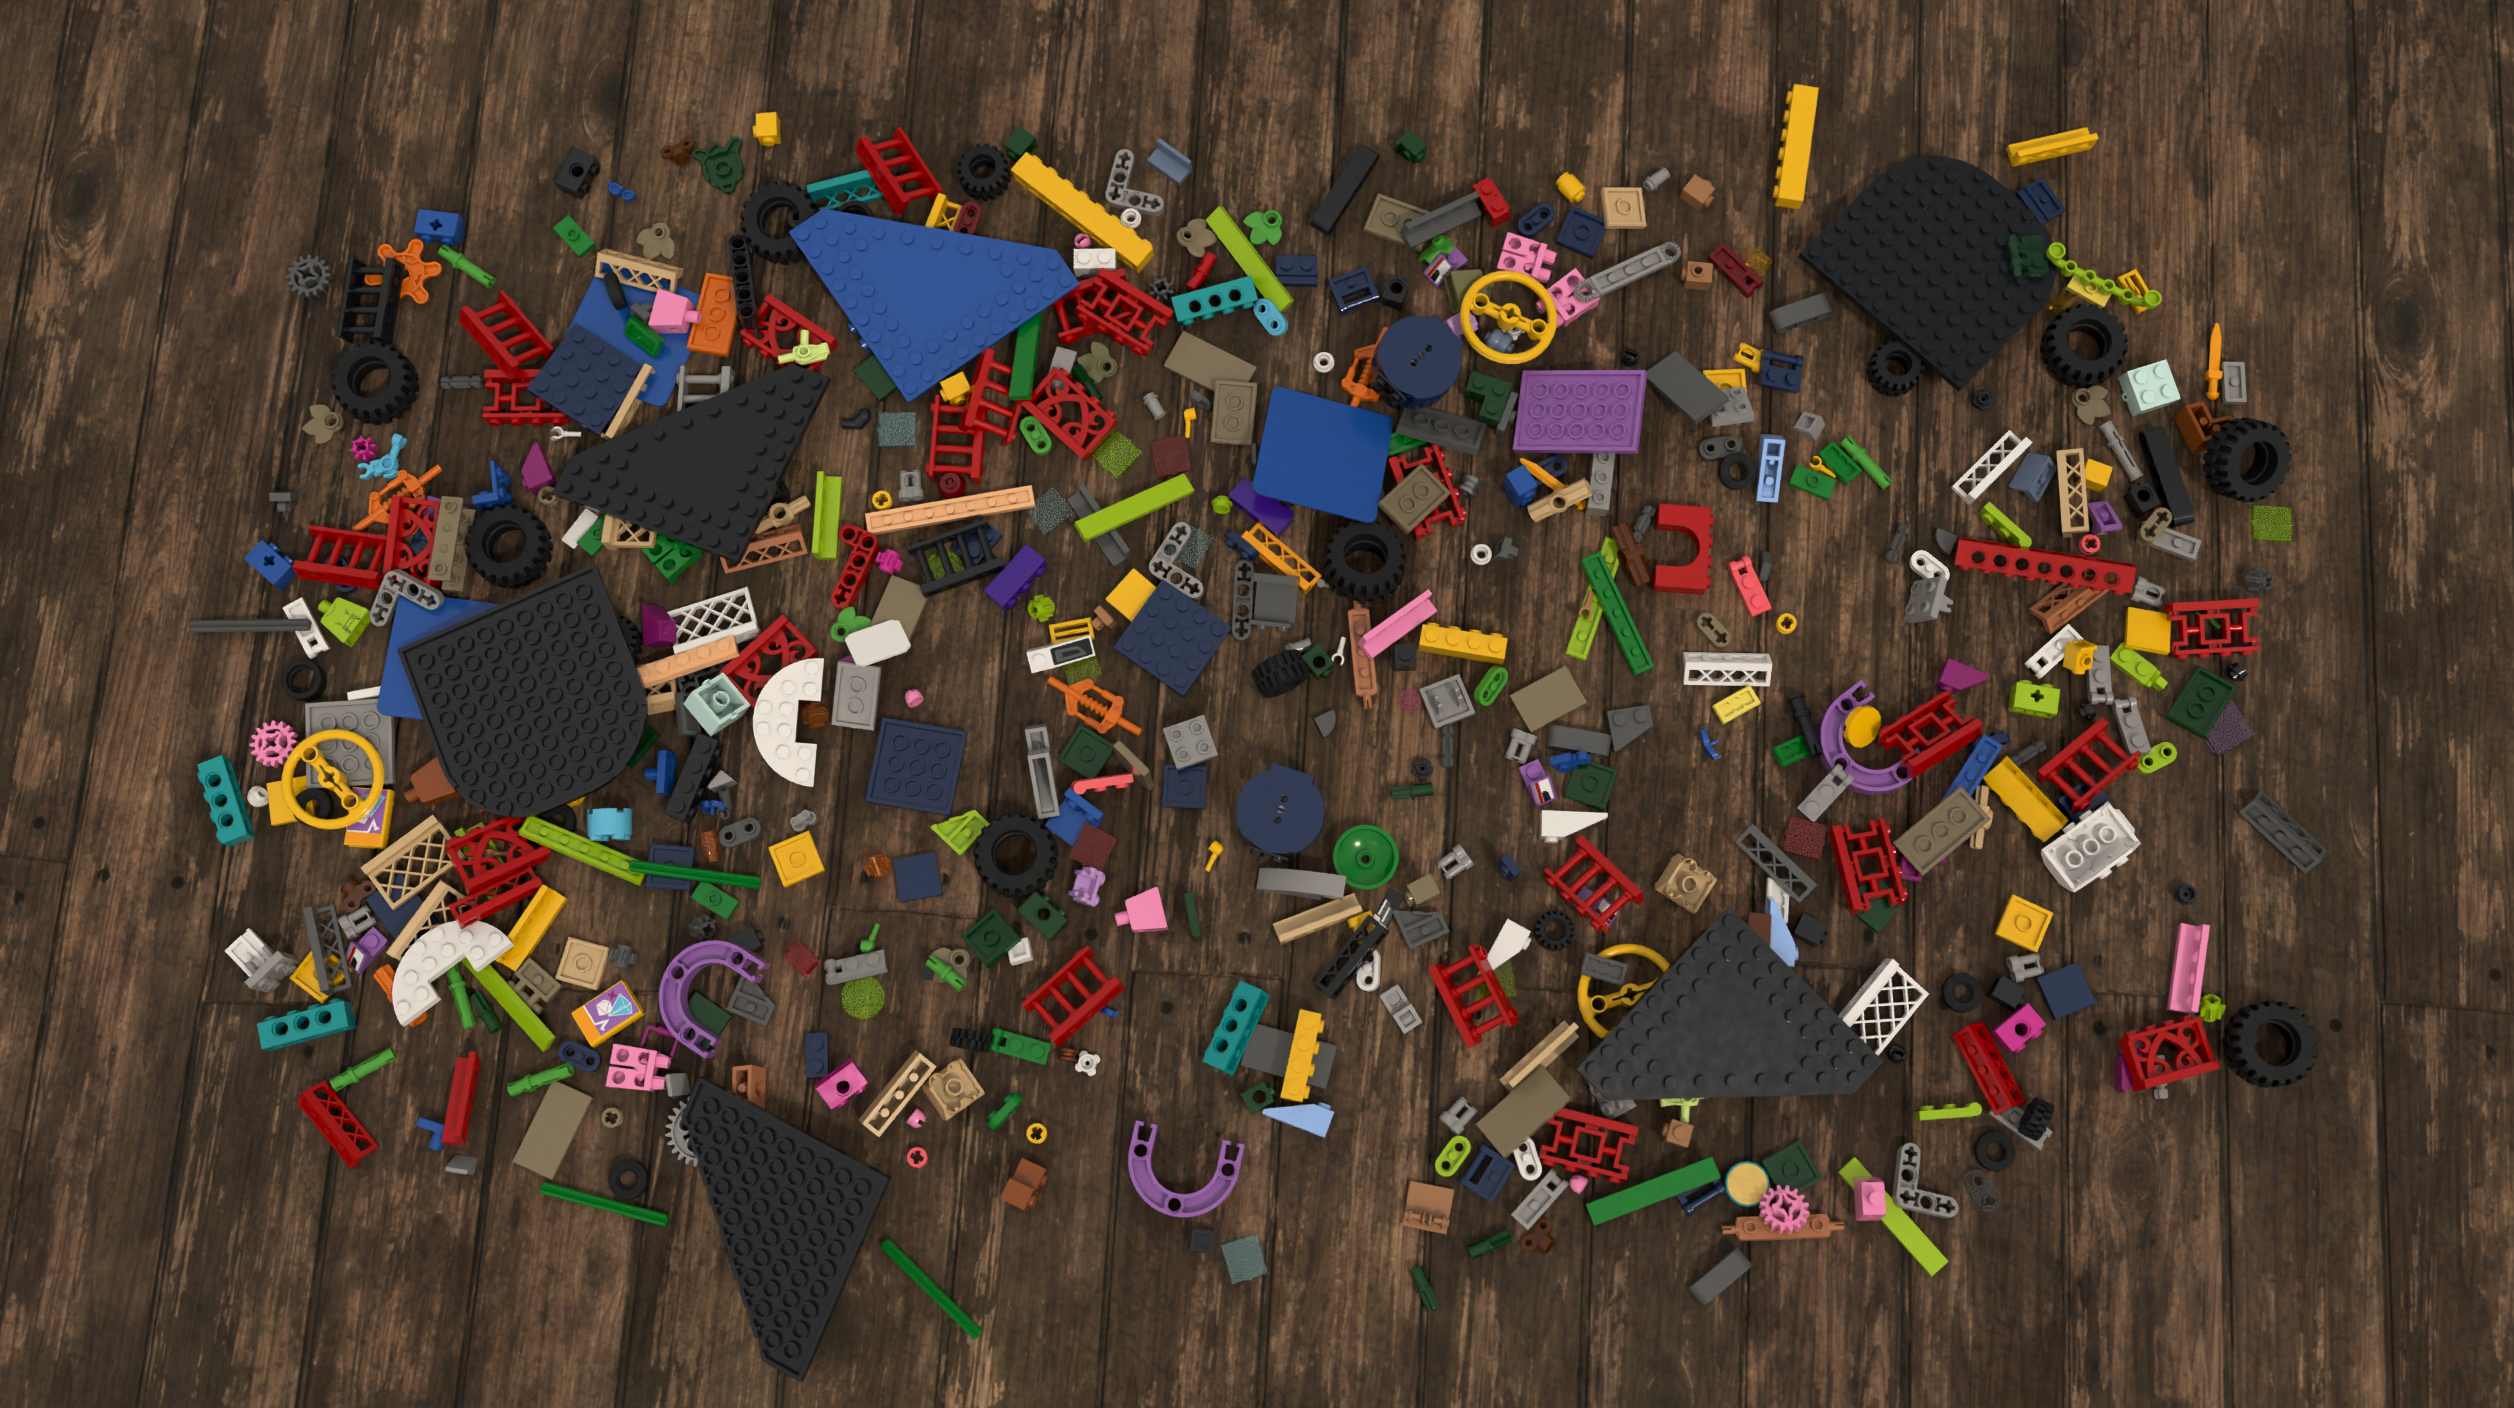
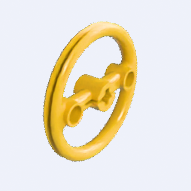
M1496 271L1482 276L1468 289L1460 308V323L1467 341L1482 356L1498 363L1519 364L1536 358L1549 346L1557 328V310L1549 292L1536 279L1516 271ZM1498 281L1521 283L1529 287L1540 297L1547 312L1548 322L1546 324L1542 319L1530 320L1521 316V311L1515 304L1509 303L1501 307L1490 302L1487 295L1483 293L1478 294V292L1485 286ZM1475 302L1483 303L1484 307H1479ZM1470 310L1475 315L1486 314L1497 319V325L1502 330L1509 331L1516 327L1525 331L1530 339L1539 341V343L1532 349L1517 354L1495 351L1487 347L1476 336L1470 322ZM1533 327L1539 328L1541 332H1536Z
M341 729L317 732L300 742L287 758L281 777L283 797L291 812L308 825L321 829L347 827L365 817L377 803L383 789L384 768L377 750L368 740L360 735ZM331 739L347 740L355 743L365 751L373 768L372 788L366 800L353 793L347 786V776L345 773L328 764L324 759V753L317 747L318 743ZM316 751L315 758L310 760V754ZM301 758L312 765L319 773L318 781L320 785L334 791L340 797L342 806L349 812L347 816L337 819H320L310 815L301 808L295 798L292 786L294 770ZM330 774L333 775V779H334V782H335L336 784L332 783L333 780H332V777L330 776ZM356 798V804L350 807V801Z
M1636 944L1615 945L1597 954L1608 959L1621 954L1640 955L1654 962L1663 972L1670 966L1669 962L1654 950ZM1581 975L1578 985V1004L1583 1019L1597 1036L1603 1038L1608 1033V1030L1597 1022L1595 1015L1619 1005L1632 1007L1645 993L1638 992L1647 991L1658 978L1653 982L1639 986L1632 983L1626 984L1618 992L1609 995L1588 997V986L1591 977ZM1627 990L1629 993H1638L1631 998L1632 1001H1630V998H1621L1627 993ZM1594 999L1602 1001V1010L1593 1008L1592 1002Z

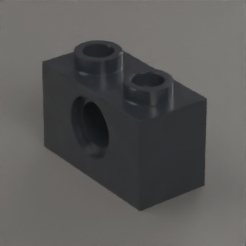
M573 148L555 184L560 191L582 200L589 193L593 179L599 175L601 165L595 156ZM583 172L580 177H576L579 173Z

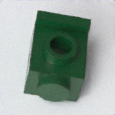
M1408 129L1395 142L1394 152L1396 154L1400 152L1406 161H1411L1415 165L1416 163H1421L1426 157L1427 145Z

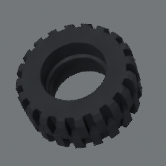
M776 181L769 182L770 186L768 187L764 184L759 186L760 190L757 193L753 191L749 195L751 199L749 201L745 200L743 204L745 211L740 213V218L743 220L740 223V227L744 232V239L764 260L768 259L770 263L777 264L780 262L782 265H788L790 260L793 263L800 262L799 258L802 256L806 259V256L791 235L783 239L769 238L765 233V223L768 216L776 209L792 207L799 213L798 225H800L820 211L818 205L805 189H801L799 185L794 183L790 185L788 181H781L780 185Z
M2085 303L2078 304L2076 307L2072 305L2067 307L2065 311H2061L2046 328L2041 338L2040 352L2044 353L2041 359L2043 363H2047V371L2049 373L2053 372L2056 375L2054 378L2057 381L2062 379L2065 381L2064 385L2070 387L2072 384H2076V388H2084L2086 384L2090 388L2098 383L2105 382L2123 363L2125 354L2128 352V345H2126L2128 335L2123 334L2125 327L2123 323L2119 324L2117 322L2119 318L2115 314L2112 316L2108 313V309L2104 307L2099 309L2098 305L2090 304L2087 307ZM2079 331L2092 336L2099 345L2100 359L2088 361L2077 357L2068 346V333Z
M367 341L364 342L363 346L359 344L354 345L353 350L350 352L347 350L343 353L344 357L342 360H337V369H333L331 375L335 378L331 380V387L334 389L333 395L338 400L340 406L355 419H359L366 424L371 422L373 425H381L382 421L385 424L393 422L392 419L402 418V413L404 411L409 412L412 408L410 404L416 402L417 396L415 392L419 391L420 386L416 382L419 380L418 373L415 371L413 364L394 346L380 341H376L375 344ZM390 369L391 380L387 389L376 397L362 398L360 386L363 379L374 370Z
M2242 417L2241 419L2236 418L2229 423H2225L2220 427V431H2215L2212 435L2213 439L2211 442L2208 441L2206 445L2208 448L2207 452L2203 455V460H2205L2203 471L2207 473L2205 478L2214 491L2228 498L2252 503L2269 497V493H2274L2279 489L2277 486L2283 484L2286 479L2284 478L2286 472L2289 473L2290 466L2288 464L2292 457L2289 454L2291 448L2289 442H2286L2287 437L2284 432H2281L2279 427L2264 421ZM2253 444L2255 448L2253 464L2243 476H2240V458L2245 449Z
M507 504L506 508L502 505L494 506L495 510L487 509L483 511L485 515L481 518L479 516L476 517L474 520L476 524L468 529L470 537L467 536L465 538V544L469 546L465 549L466 556L469 557L468 562L485 580L493 585L496 584L500 588H507L508 586L511 589H517L519 587L518 584L525 587L530 585V580L536 581L539 579L540 576L538 574L541 571L545 572L547 570L546 563L547 561L551 562L552 555L549 553V551L553 550V543L550 541L552 536L546 529V525L531 511L522 506L516 507L514 504ZM508 531H523L526 535V545L522 554L511 562L497 563L493 558V547L497 539Z
M1351 521L1346 523V528L1341 526L1336 530V534L1331 535L1325 549L1324 574L1326 580H1329L1328 585L1331 589H1337L1336 594L1338 596H1346L1347 601L1352 603L1356 600L1359 601V604H1365L1366 601L1374 604L1378 603V599L1381 598L1384 601L1389 598V593L1394 594L1397 591L1398 585L1402 583L1405 572L1406 550L1404 549L1402 539H1397L1398 534L1394 530H1388L1389 526L1385 524L1378 525L1377 521L1372 523L1358 521L1355 524ZM1366 550L1380 556L1385 566L1377 572L1363 574L1351 569L1345 562V559L1353 552Z
M1014 812V815L1005 813L999 819L993 818L990 820L991 824L989 826H984L981 829L982 834L977 836L975 841L976 848H973L974 864L981 879L994 892L1008 898H1025V895H1032L1040 888L1043 890L1047 886L1046 883L1049 879H1053L1055 875L1054 870L1058 867L1057 858L1059 852L1057 843L1050 830L1039 819L1037 820L1029 814L1022 815L1021 812ZM1013 836L1028 838L1034 844L1037 853L1034 865L1027 872L1020 875H1009L1003 872L996 861L998 847L1003 841Z
M2271 1000L2251 1004L2241 1008L2239 1013L2233 1014L2230 1018L2232 1023L2226 1024L2224 1029L2228 1034L2223 1037L2222 1043L2227 1045V1049L2223 1051L2224 1055L2229 1056L2231 1060L2228 1062L2231 1069L2236 1068L2238 1070L2236 1075L2240 1078H2247V1083L2252 1085L2258 1084L2259 1087L2264 1088L2291 1085L2307 1076L2306 1071L2312 1070L2315 1065L2312 1059L2318 1057L2319 1052L2315 1050V1046L2319 1045L2318 1038L2314 1039L2313 1033L2316 1032L2314 1026H2309L2307 1023L2310 1019L2305 1014L2299 1015L2300 1009L2295 1006L2288 1007L2289 1005L2286 1002ZM2268 1023L2275 1026L2285 1038L2287 1046L2286 1055L2278 1065L2266 1063L2255 1050L2254 1036L2261 1024Z

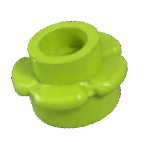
M1217 496L1212 500L1214 512L1218 514L1230 512V507H1232L1233 503L1228 497Z

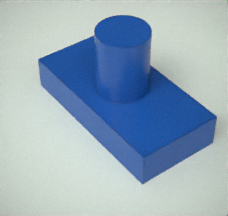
M667 750L658 751L657 768H646L645 778L647 781L657 780V794L671 797L675 789L677 754Z
M419 1117L416 1126L434 1131L428 1147L438 1151L442 1150L444 1144L441 1140L445 1124Z

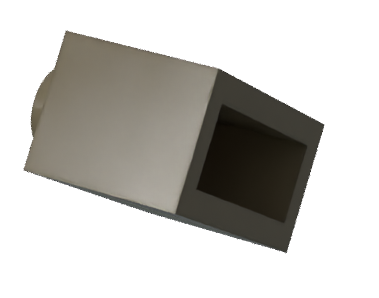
M1428 874L1408 884L1403 896L1409 907L1413 906L1414 910H1417L1437 900L1440 891L1431 874Z

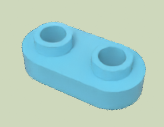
M1269 299L1258 300L1254 305V313L1271 335L1281 336L1285 334L1288 329V321L1278 307ZM1264 305L1266 310L1262 313L1261 307ZM1275 321L1278 323L1277 328L1273 327Z

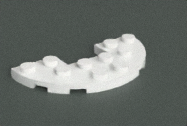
M824 658L798 661L776 673L762 689L753 715L755 741L768 765L787 780L808 787H814L817 744L796 743L799 700L821 702Z
M451 921L439 925L422 935L405 953L394 977L392 999L394 1011L400 1024L405 1027L441 1000L431 982L462 959L467 957L474 970L479 972L512 948L514 943L503 932L481 921L462 930L456 921Z

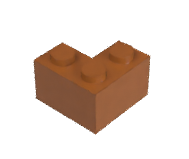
M2202 401L2185 405L2174 419L2191 453L2194 454L2207 451L2206 445L2208 441L2211 442L2213 439L2212 435L2215 431H2220V427L2233 420V417L2229 415L2213 419L2205 402Z
M1021 1158L1013 1177L1009 1178L1000 1199L1022 1210L1029 1211L1030 1208H1035L1040 1197L1037 1195L1040 1186L1044 1188L1048 1181L1049 1175L1046 1174L1048 1169Z

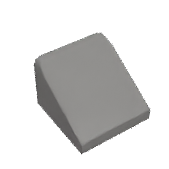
M1803 411L1793 429L1816 441L1825 427V422L1821 416Z
M721 770L709 783L708 788L715 793L718 792V788L722 786L729 788L736 785L737 782Z
M686 1073L667 1074L665 1076L669 1097L677 1098L690 1094Z
M456 1155L446 1166L445 1170L447 1172L473 1175L477 1158Z

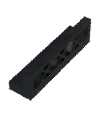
M1368 915L1314 983L1329 998L1336 1000L1390 931L1371 915ZM1372 922L1375 928L1366 937L1365 928ZM1355 941H1362L1363 943L1352 954V944ZM1349 958L1343 968L1338 971L1340 959ZM1335 975V978L1327 987L1322 984L1327 976Z

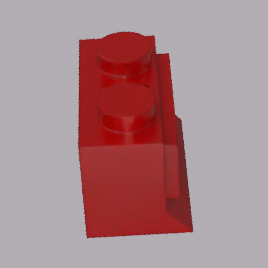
M1486 178L1473 185L1472 193L1477 191L1479 194V198L1484 204L1483 212L1491 215L1490 227L1492 229L1511 219L1509 214L1510 207L1493 180L1490 181L1489 178Z

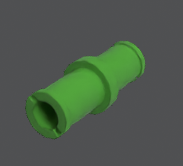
M933 954L930 957L931 961L928 959L925 966L939 975L941 981H946L958 992H961L963 990L962 986L965 987L968 981L957 974L951 965L947 966Z

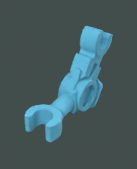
M394 433L391 440L392 448L389 454H386L381 459L370 461V465L366 463L358 465V468L361 470L367 469V472L364 475H360V478L369 480L373 475L375 477L383 475V478L387 480L396 478L397 470L399 469V459L397 456L400 449L405 447L407 439Z

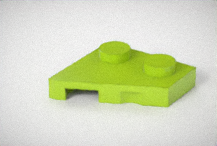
M972 810L962 816H956L943 823L934 824L930 828L958 855L962 856L975 843L977 836L982 834L981 829L984 826H989L990 823L976 810Z

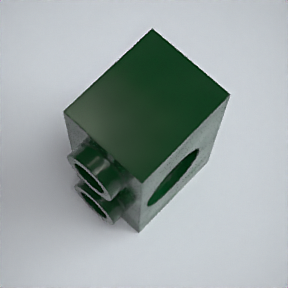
M1035 891L1017 911L1052 942L1069 924L1066 919L1068 915L1060 907L1054 909L1050 905L1052 900L1043 892L1039 895ZM1049 910L1051 913L1049 919L1045 921L1040 920V912Z

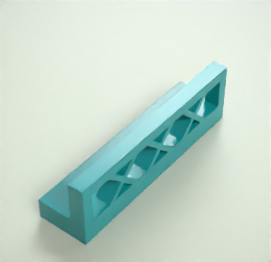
M867 170L806 185L807 191L815 203L816 200L822 198L829 200L827 206L819 208L820 210L836 211L842 204L849 201L867 203L885 198L882 192L875 190L877 184ZM861 188L869 190L864 197H859L855 194ZM845 193L849 197L845 202H839L836 200L839 194Z

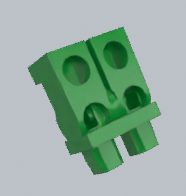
M662 535L656 538L655 548L641 549L671 585L682 572L703 557L701 554L703 550Z

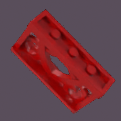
M771 294L766 296L764 303L758 309L760 322L757 327H768V331L761 330L758 332L759 334H764V337L762 339L754 337L753 333L756 328L752 330L744 328L739 332L743 338L742 342L751 349L753 347L757 348L761 356L767 360L771 358L776 361L775 364L780 369L791 364L797 366V363L795 361L779 363L778 356L792 353L793 349L779 348L776 331L787 332L797 326L799 328L797 339L799 344H801V330H808L810 335L809 345L828 343L830 354L839 346L834 336ZM772 310L769 322L762 321L768 312ZM782 320L788 321L785 327L777 326V323L782 325ZM770 342V346L772 349L767 347L766 344ZM825 360L811 363L805 369L817 372Z
M1053 367L1050 373L1032 392L1031 399L1024 400L1021 405L1081 459L1087 461L1102 441L1119 424L1115 420L1117 415L1109 408L1104 410L1099 405L1102 402L1093 394L1089 397L1084 392L1086 388L1078 381L1072 382L1069 379L1071 375L1064 368L1061 367L1059 370ZM1056 380H1061L1065 387L1063 390H1059L1058 386H1056L1055 391L1057 395L1053 396L1051 384ZM1073 388L1079 395L1069 394L1070 389ZM1046 390L1049 398L1038 405L1034 404ZM1059 403H1080L1082 424L1069 422L1060 427L1058 424L1062 419V409ZM1088 403L1091 404L1096 410L1090 412ZM1052 405H1055L1057 409V415L1051 417L1049 414L1051 410H1054ZM1096 416L1103 417L1105 425L1101 430L1094 431L1090 429V424L1093 426L1100 424L1095 422ZM1071 427L1081 428V431L1076 430L1075 435L1070 434ZM1090 433L1096 435V437L1085 449L1083 446L1087 440L1088 434Z
M392 495L382 580L386 573L394 569H410L413 577L430 586L439 587L441 581L429 580L428 576L440 501ZM409 503L421 505L417 514L409 510ZM431 507L435 510L434 521L430 520L431 513L422 518V514L427 508ZM407 522L410 526L412 525L409 530H406ZM419 526L425 534L428 544L414 557L413 550L404 542L405 537L412 535ZM403 550H406L408 556L405 555V557L403 558ZM418 565V569L424 572V566L428 565L427 576L425 578L419 577L415 566ZM396 575L392 577L395 579V582H399L396 580Z
M782 614L739 653V657L732 659L719 673H724L749 702L750 706L755 709L758 698L750 696L749 688L751 684L755 682L754 690L757 692L759 688H764L767 682L774 676L758 675L761 670L759 655L762 652L772 656L782 653L781 670L789 666L790 663L793 664L806 659L818 658L820 654ZM789 629L799 640L788 643L785 632ZM774 642L776 643V648H778L779 646H781V648L777 650H770L769 646ZM803 646L806 654L800 660H797L795 655L801 652L797 650L790 652V648ZM751 662L756 663V668L753 674L751 672L754 668H748V665ZM737 675L748 680L744 690L733 680Z
M527 817L496 818L483 828H473L468 834L462 837L455 836L447 841L445 852L460 877L468 896L529 866L532 868L550 860L551 851L548 847L537 843L539 848L535 850L526 842L527 838H519V831H513L512 827L519 823L524 824ZM490 840H500L513 844L507 852V863L501 864L494 858H482ZM469 847L470 852L464 853L466 857H474V860L465 861L460 859L457 855L458 850ZM517 848H520L516 851V853H520L521 856L518 858H514L512 856V853ZM491 863L494 865V868L488 871L486 870L487 864L482 866L481 864ZM473 865L474 877L469 879L463 866Z
M2192 1015L2179 1018V1023L2175 1024L2174 1019L2160 1023L2161 1028H2156L2154 1024L2143 1027L2142 1033H2138L2136 1029L2125 1032V1037L2117 1039L2118 1044L2120 1043L2133 1080V1083H2131L2133 1092L2220 1069L2218 1060H2214L2201 1022L2203 1021L2202 1017L2193 1019ZM2176 1028L2175 1034L2168 1032V1030ZM2185 1028L2190 1029L2194 1041L2191 1045L2187 1043L2191 1038V1034H2188L2187 1037L2183 1035ZM2155 1034L2151 1041L2147 1037H2145ZM2163 1040L2172 1043L2181 1050L2174 1059L2175 1071L2172 1070L2165 1060L2155 1058L2159 1045ZM2136 1041L2143 1043V1048L2137 1049L2140 1053L2145 1054V1058L2137 1055L2134 1047ZM2197 1047L2199 1055L2196 1053L2194 1048ZM2184 1055L2187 1056V1057L2183 1058V1059H2185V1060L2187 1061V1065H2186V1066L2183 1065L2182 1062H2181V1058H2182ZM2140 1062H2144V1073ZM2154 1063H2158L2162 1066L2161 1073L2157 1070V1067L2159 1065H2154Z

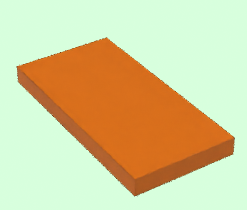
M706 272L696 311H701L702 320L700 324H692L686 348L688 351L728 357L739 318L736 309L733 277Z

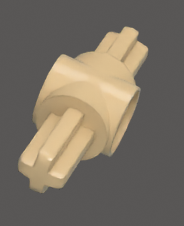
M802 496L789 504L786 502L774 504L767 511L768 515L762 518L755 533L758 535L773 526L776 528L788 526L795 519V514L811 506L808 498ZM779 512H786L783 518H776Z
M1978 785L1975 789L1974 801L1991 820L1970 836L1969 847L1972 849H1982L1984 830L1990 828L1993 818V811L1987 806L1989 788L1984 785Z

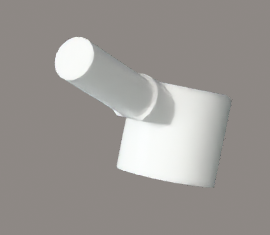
M558 426L550 430L559 433V437H550L553 441H558L562 437L567 436L581 437V432L563 431Z
M1341 637L1337 653L1331 659L1334 662V658L1340 656L1342 658L1340 666L1344 663L1343 649L1346 641L1345 637Z

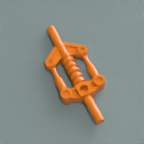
M1387 327L1382 328L1376 344L1358 348L1354 352L1355 360L1341 383L1342 390L1346 391L1353 398L1350 406L1358 408L1360 401L1375 403L1380 398V394H1377L1373 389H1369L1368 386L1373 376L1371 370L1372 357L1377 345L1387 331ZM1369 359L1364 366L1358 383L1353 382L1359 360Z
M437 464L418 479L407 471L400 470L397 477L390 481L384 489L370 494L369 515L353 526L352 529L355 532H361L373 522L388 525L390 516L388 511L391 508L392 498H388V501H384L382 505V495L389 490L395 489L401 483H404L407 487H403L402 491L399 490L393 496L410 498L411 494H413L416 499L427 500L428 497H426L423 485L441 473L443 469ZM409 503V510L413 511L420 505Z
M1053 676L1049 677L1047 683L1065 693L1066 709L1069 716L1079 717L1087 725L1098 730L1101 735L1107 734L1117 724L1138 737L1142 733V728L1122 717L1125 704L1122 697L1100 689L1094 685L1091 679H1085L1068 686ZM1093 689L1101 694V697L1113 704L1108 709L1109 707H1104V704H1099V701H1094V698H1089L1087 694L1084 695V692ZM1078 702L1082 706L1085 705L1087 709L1090 708L1092 712L1095 711L1096 714L1104 717L1103 721L1100 723L1090 716L1086 717L1078 712Z

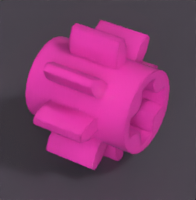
M361 435L360 439L352 441L353 448L350 449V452L356 454V460L361 461L363 458L369 463V460L373 457L377 458L376 450L379 447L373 444L374 440L371 437H368L366 440Z
M886 549L883 553L879 552L875 560L879 564L878 569L891 575L895 570L900 571L903 564L899 559L901 555L890 549Z

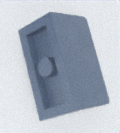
M1159 138L1156 141L1157 148L1147 159V163L1180 186L1192 172L1191 160Z
M2027 453L2010 482L2009 488L2024 492L2031 502L2038 503L2055 474L2057 466L2049 456Z

